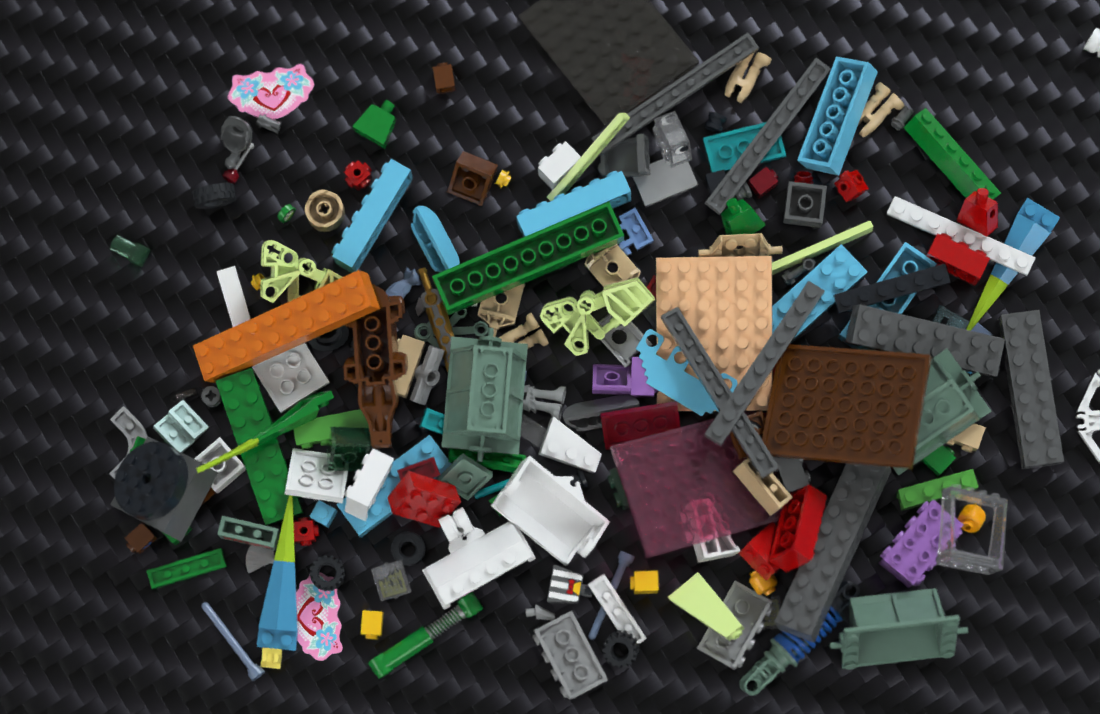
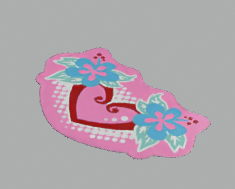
M298 64L290 69L276 68L270 73L257 71L248 76L235 75L232 78L233 86L228 98L241 112H247L256 117H259L260 114H266L268 118L278 119L292 112L301 102L307 101L308 94L314 87V81L306 74L305 67L302 64Z
M319 572V576L323 581H331L334 578L327 577ZM309 576L306 580L300 582L299 589L296 592L297 641L302 646L303 652L312 655L318 661H323L331 654L342 652L343 647L339 638L342 625L337 617L340 600L338 599L337 588L333 591L320 590L312 583Z

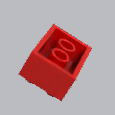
M937 233L926 256L936 262V266L945 264L949 274L972 285H976L990 258L981 250L974 251L964 242L959 241L957 243L951 240L952 237L949 235Z
M410 471L406 473L387 497L393 514L438 528L441 527L438 519L451 515L461 503L455 485Z

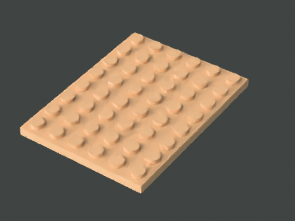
M772 256L656 258L657 333L664 338L657 351V355L667 361L673 349L678 346L661 320L663 314L678 307L719 373L728 374L736 379L739 384L772 335ZM681 351L674 355L676 363L682 364L686 361ZM688 363L684 371L699 380ZM773 370L745 411L768 410L773 384ZM725 378L724 381L729 389H731L732 382ZM658 391L657 404L675 401ZM677 402L678 411H692Z

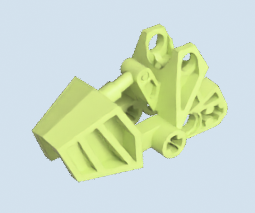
M267 240L262 244L261 266L271 267L270 277L260 279V296L272 303L275 302L286 288L288 302L300 297L299 274L317 281L314 290L342 278V276L329 269L323 268L322 271L316 269V264L310 259H298L295 251L277 241ZM274 244L273 248L280 251L279 255L274 252L269 253L267 246ZM286 253H291L293 257L289 263L284 261ZM303 264H306L308 267L307 271L302 267ZM268 287H273L275 290L271 297H267L265 293Z
M638 277L605 285L603 287L604 290L597 294L586 290L580 295L578 302L573 297H565L548 302L543 307L540 318L553 333H556L562 326L567 330L569 335L564 345L575 356L588 353V330L597 339L601 340L613 328H617L621 324L624 327L627 326L655 301V297ZM564 305H571L573 307V310L567 311L564 308ZM606 306L608 313L613 318L602 327L590 313ZM547 310L554 312V315L551 316L550 313H546ZM576 341H581V342H583L584 347H581V348L577 347V346L575 345V342H576Z

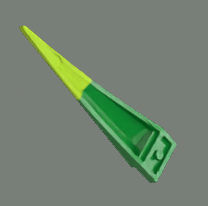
M332 391L317 392L300 400L288 412L256 436L228 453L196 468L197 472L200 473L316 419L319 408L328 405V400L334 398Z

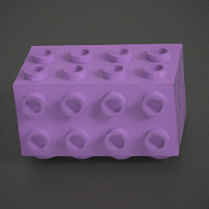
M934 500L930 503L926 501L918 509L917 513L919 515L917 517L913 516L904 526L906 531L898 533L892 541L894 545L892 547L888 546L880 555L882 559L879 564L907 588L919 585L925 578L923 573L926 570L929 572L938 562L936 557L944 555L950 548L948 543L956 540L963 532L960 529L963 524Z

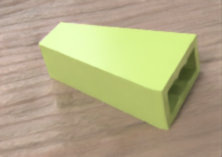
M698 572L668 597L675 605L729 641L739 638L745 629Z

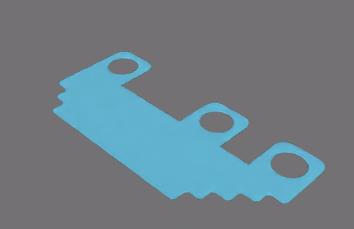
M652 329L647 330L636 347V350L641 353L639 358L643 360L642 367L646 369L644 373L648 377L646 383L700 416H703L705 412L711 414L713 410L719 412L700 380L684 371L688 365L687 359L682 364L675 362L674 355L681 351L680 348L676 346L666 361L656 355L664 341L663 336ZM649 335L657 336L658 344L656 346L650 347L646 344V338ZM726 373L720 374L723 379L726 378L732 382L730 390L733 393L738 384L737 380Z

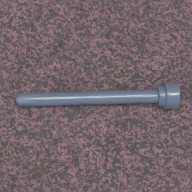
M620 551L618 555L619 565L611 582L615 591L626 566L629 567V564H632L635 558L623 551ZM602 606L588 635L590 640L596 638L606 615Z
M204 602L202 609L246 665L250 679L255 681L265 673L263 668L252 662L211 606Z

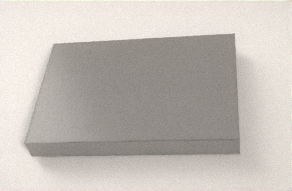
M685 153L680 155L674 154L651 163L650 175L633 177L645 207L698 187Z

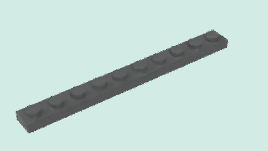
M746 33L629 112L627 115L630 119L603 149L601 154H605L759 50V46L751 35ZM604 130L592 137V141L594 142Z
M815 58L704 204L720 215L727 206V201L733 198L831 68L818 58Z
M810 281L807 282L704 435L706 438L722 446L825 292L823 289Z
M676 307L663 314L661 320L720 412L732 395V392L679 308ZM743 413L732 429V433L761 479L779 470V466L746 414Z

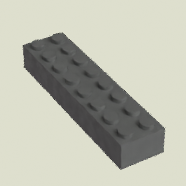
M853 305L845 343L877 351L929 354L932 358L947 348L962 370L972 373L978 371L980 375L997 377L1005 339L869 306Z
M1033 310L1003 314L998 318L1000 336L1005 339L1003 354L1022 469L1061 464L1064 462L1040 311Z

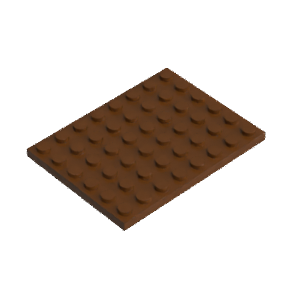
M790 344L776 364L762 436L763 443L774 457L913 469L932 359L931 355Z

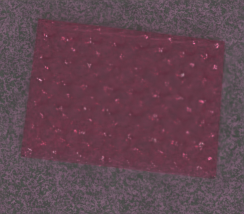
M745 411L744 413L747 416L753 414L754 411ZM715 419L610 447L646 558L779 522L782 507L770 516L733 472L747 458L739 460L730 434L722 446L717 445L704 436Z

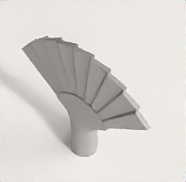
M251 545L246 554L248 573L268 564H273L275 558L274 550Z

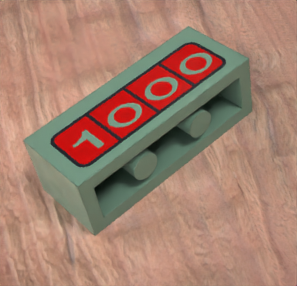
M222 516L217 535L222 539L276 551L281 531L278 528Z

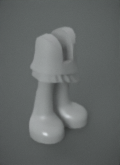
M524 385L525 400H523V410L533 411L535 414L537 410L550 413L551 417L554 416L557 420H561L566 387H559L554 391H548ZM535 398L553 400L558 403L536 401Z

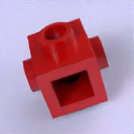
M359 160L357 162L353 161L345 168L346 178L344 180L351 188L355 187L359 191L371 183L372 176L370 172L372 170L365 162L362 164ZM361 171V174L359 176L355 175L357 172Z
M857 170L843 172L839 175L840 179L834 183L839 194L842 195L846 202L858 198L869 189L864 182L863 176Z
M309 517L298 518V522H293L294 544L300 543V546L312 545V542L316 541V536H319L318 524L315 525V522L310 520ZM307 529V533L302 534L303 530Z

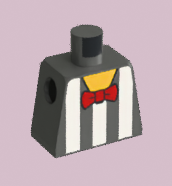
M554 565L547 603L579 604L580 595L592 597V591L588 585L582 584L583 575Z

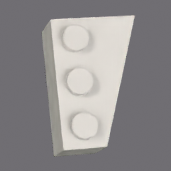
M554 416L550 418L538 455L592 474L596 472L602 455Z
M372 449L370 455H365L362 462L364 465L362 470H357L353 479L355 483L353 486L349 485L345 493L347 497L346 513L366 522L368 511L371 505H374L375 498L391 471L394 458L375 449Z
M709 498L692 501L684 507L698 563L734 556L741 551L730 537V532L725 529L720 516Z

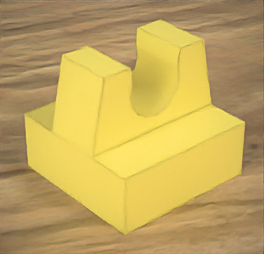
M262 648L261 667L281 669L283 650Z

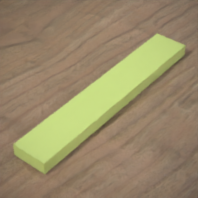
M626 113L617 114L547 196L550 201L554 200V197L559 194H566L630 119Z
M867 221L772 262V275L802 263V260L805 258L811 259L839 247L841 244H846L871 233L873 230L871 221Z

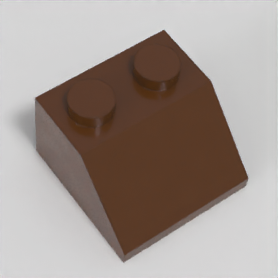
M463 151L456 161L447 192L483 206L498 165Z

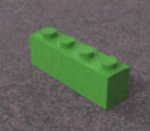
M361 409L318 417L293 429L296 445L298 448L301 447L302 450L313 448L314 444L320 443L321 446L332 444V441L335 440L346 442L350 441L351 437L358 436L360 439L370 436L368 422Z
M971 469L899 489L896 495L901 511L922 506L926 501L930 503L932 500L940 501L976 491L979 487L974 471Z

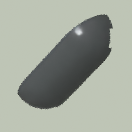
M617 395L573 404L565 409L563 419L566 425L576 428V431H587L602 428L600 413L640 407L638 399L633 396Z

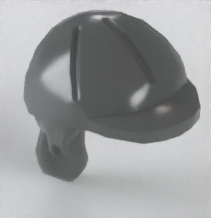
M236 116L228 117L221 128V140H223L224 146L231 151V155L224 162L229 170L236 168L241 152L252 142L251 127L246 121Z

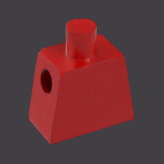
M979 188L964 200L957 222L987 237L998 228V203L988 197L989 191L987 189Z

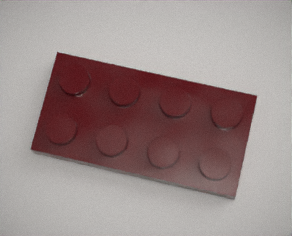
M677 401L600 413L606 450L682 438Z

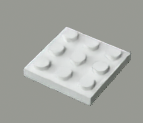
M305 343L252 366L280 413H283L296 405L300 400L330 383Z
M293 448L285 494L343 503L350 457ZM343 459H345V460H344V462H345V464H344L345 467L342 466V463H343L342 460H343Z

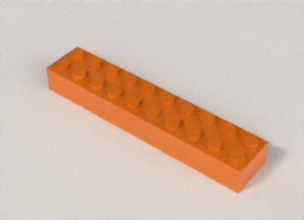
M358 270L193 345L204 381L216 383V380L257 365L377 311L380 307L368 273Z

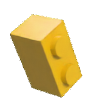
M658 571L634 572V576H630V590H634V594L658 593Z

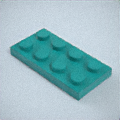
M766 122L704 137L703 142L711 172L720 170L730 171ZM781 136L760 163L786 157Z

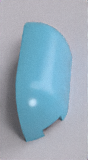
M425 206L415 207L412 212L414 215L411 228L432 269L435 272H443L459 265L458 254L437 215Z

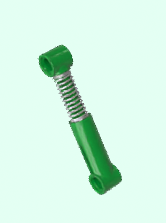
M473 592L469 593L457 602L458 605L454 607V610L451 609V612L448 611V614L445 613V616L442 615V618L439 617V620L436 619V622L434 621L428 627H420L405 639L369 661L368 664L377 678H383L397 666L433 643L435 636L438 637V634L441 635V632L444 633V630L450 629V626L455 625V622L458 623V620L461 621V619L466 617L469 619L480 612L483 606Z

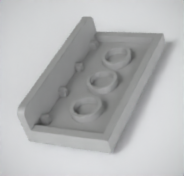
M734 581L723 603L745 628L742 631V635L736 640L732 639L729 641L708 627L697 649L733 670L736 667L740 668L745 660L743 656L745 650L750 651L755 642L752 639L755 632L759 634L765 624L762 622L764 616L769 617L774 608L771 605L773 601L758 595L750 588Z
M572 611L534 630L535 634L532 636L537 646L542 645L544 652L541 654L546 663L550 662L554 669L550 671L555 681L560 680L562 684L560 690L564 698L569 697L572 700L608 681Z

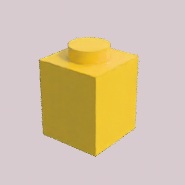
M363 610L361 634L365 635V639L376 640L377 636H382L383 612Z

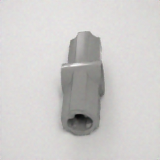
M431 345L428 347L423 364L419 365L415 370L417 381L410 398L411 401L426 405L432 386L436 385L440 379L438 369L445 350Z

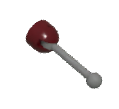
M252 142L236 164V168L227 169L222 177L232 184L237 182L239 178L237 170L249 151L254 148Z

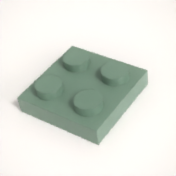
M462 453L438 477V480L455 485L458 495L469 500L493 477L492 471Z

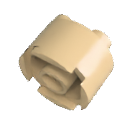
M318 190L309 196L305 205V214L309 223L315 229L321 232H328L338 228L343 223L345 209L337 194L328 190ZM323 208L327 209L326 214L323 213Z

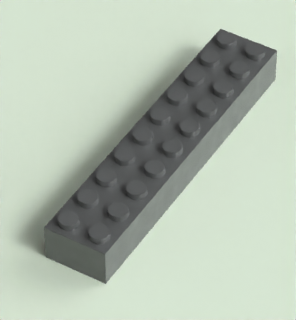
M846 463L822 516V523L817 535L818 540L814 548V557L810 562L799 567L775 620L779 630L815 643L891 473L890 467Z

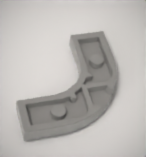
M124 406L110 419L124 433L128 440L127 454L133 448L137 436L147 438V433L142 424ZM122 461L109 473L114 479Z

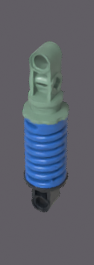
M848 580L841 582L816 638L817 643L822 641L819 635L823 638L827 636L824 630L828 633L832 631L830 625L836 628L838 622L846 619L842 611L850 605V598L859 596L860 589L857 584ZM851 585L852 592L849 595H846L845 589L847 586ZM781 631L782 634H777L770 640L773 647L769 651L766 650L763 653L765 656L741 678L740 688L749 695L758 694L779 672L783 673L789 664L797 667L799 660L805 658L803 650L806 653H810L811 649L808 645L811 648H815L816 643ZM753 680L754 687L748 690L747 683Z

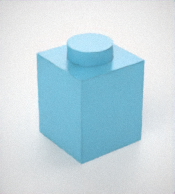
M318 500L310 518L329 528L338 511Z

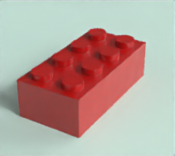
M810 484L791 493L790 495L793 498L782 506L769 562L785 572L810 562L814 557V548L818 540L817 535L822 523L821 519L826 507L827 495Z

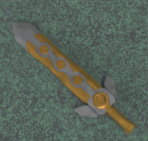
M421 268L417 272L420 275L425 292L418 299L415 309L417 315L420 316L426 308V313L439 347L445 350L443 359L448 372L451 336H455L437 289H432L427 269Z

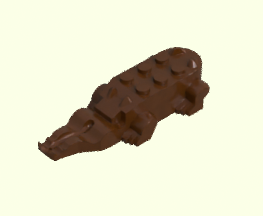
M372 284L380 309L345 324L346 327L353 328L354 356L346 359L344 363V380L358 384V404L368 422L371 445L375 449L392 446V421L398 406V393L394 380H398V378H402V375H406L408 358L405 353L398 352L396 322H399V319H402L405 313L404 299L401 296H389L383 289Z

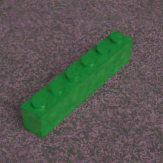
M926 108L916 114L906 124L904 129L965 198L979 188L987 189L989 191L988 197L993 200L1001 194Z

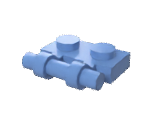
M636 208L619 216V220L622 223L620 227L622 231L625 230L629 239L618 243V246L627 256L632 254L629 246L634 245L638 251L654 242Z

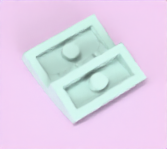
M184 400L169 410L168 414L153 426V429L171 448L181 453L190 447L209 428Z

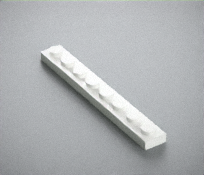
M896 196L887 211V215L936 236L937 233L940 235L941 233L947 234L952 237L951 240L957 243L959 241L964 242L974 251L981 250L987 254V257L990 258L989 260L1028 276L1036 258Z

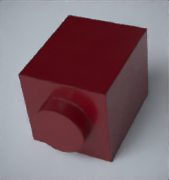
M765 167L749 179L748 186L760 199L777 186L778 176L774 170H769Z

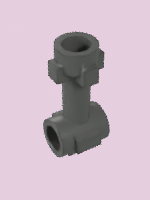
M805 258L802 260L803 264L792 272L785 271L781 276L787 286L789 284L792 285L795 283L794 279L804 272H811L816 263L814 259Z

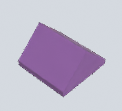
M593 364L592 394L631 395V365L625 368L623 365Z

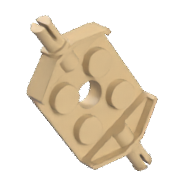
M762 233L719 235L713 245L709 246V249L698 250V257L769 256L771 254H782L783 249L782 246L771 247ZM737 246H744L741 249H735Z
M617 244L588 256L585 262V267L588 268L603 287L616 282L639 278L641 274L639 269ZM610 263L617 264L618 270L615 273L608 271L607 266Z
M525 283L500 293L505 294L507 297L504 303H498L496 296L481 301L478 317L489 325V328H494L493 337H496L497 330L515 325Z

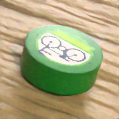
M291 204L285 205L279 211L278 219L282 223H286L292 218L296 209Z

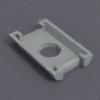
M608 313L598 323L603 327L610 322L613 316ZM631 321L625 327L621 324L617 328H613L605 334L601 341L621 364L627 368L632 363L630 359L639 353L636 347L644 335ZM622 330L626 333L627 339L623 344H616L612 340L614 331ZM646 338V344L651 347L652 343Z

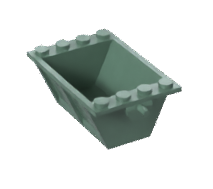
M488 328V336H480L478 339L451 336L442 448L478 451L477 462H483V452L519 455L528 344L502 342L501 338L493 337L494 328Z
M947 348L931 359L913 465L991 412L973 382L981 376L980 373L977 371L969 377ZM893 467L898 476L907 470V468Z
M936 588L850 598V628H845L844 633H839V642L830 643V648H840L842 652V669L848 670L861 666L939 657L951 658L955 655L957 634L968 633V628H958L959 615L944 616Z

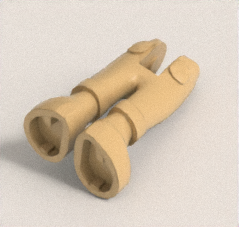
M755 52L739 62L729 77L725 88V96L730 98L736 85H739L742 89L736 101L742 103L750 94L760 69L768 66L772 59L763 53H757L745 79H742Z
M881 82L875 86L876 94L866 102L859 124L862 120L866 123V126L859 133L863 138L872 133L883 122L885 117L891 113V109L901 110L905 106L900 98L893 93L885 104H882L871 115L874 109L881 104V101L891 94V90Z
M529 313L526 316L524 325H519L499 338L502 339V342L514 343L522 336L527 335L528 332L540 326L533 314ZM539 329L518 343L528 344V348H531L536 343L546 346L549 344V341L542 329Z

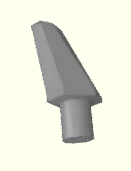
M535 605V608L526 609V617L536 616V619L551 621L556 619L554 613L538 605Z

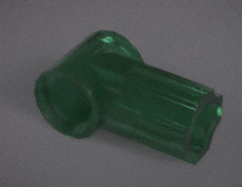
M118 235L113 239L110 247L111 251L127 258L128 261L139 267H143L151 252L149 248L139 243H133Z

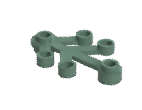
M466 308L463 309L465 311L464 315L460 316L458 312H455L449 319L454 335L475 334L477 337L488 334V325L482 321L475 323L474 326L453 327L460 319L466 317ZM430 321L427 324L421 323L416 326L414 330L416 339L429 342L432 346L440 348L437 339L434 337ZM479 327L485 329L483 333H478L477 330ZM426 330L427 335L421 336L420 332Z

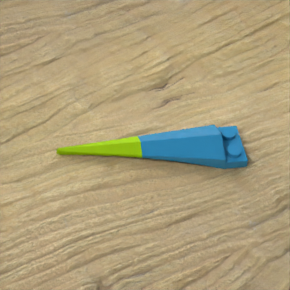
M1027 198L1017 213L1004 244L1032 256L1050 235L1060 217ZM995 263L966 330L971 331L1018 274L1017 271Z
M289 495L258 627L257 647L296 651L298 617L293 496Z

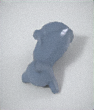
M406 268L404 279L393 283L385 292L389 296H401L404 299L406 294L410 292L412 285L419 286L422 281L419 279L415 269L410 270Z

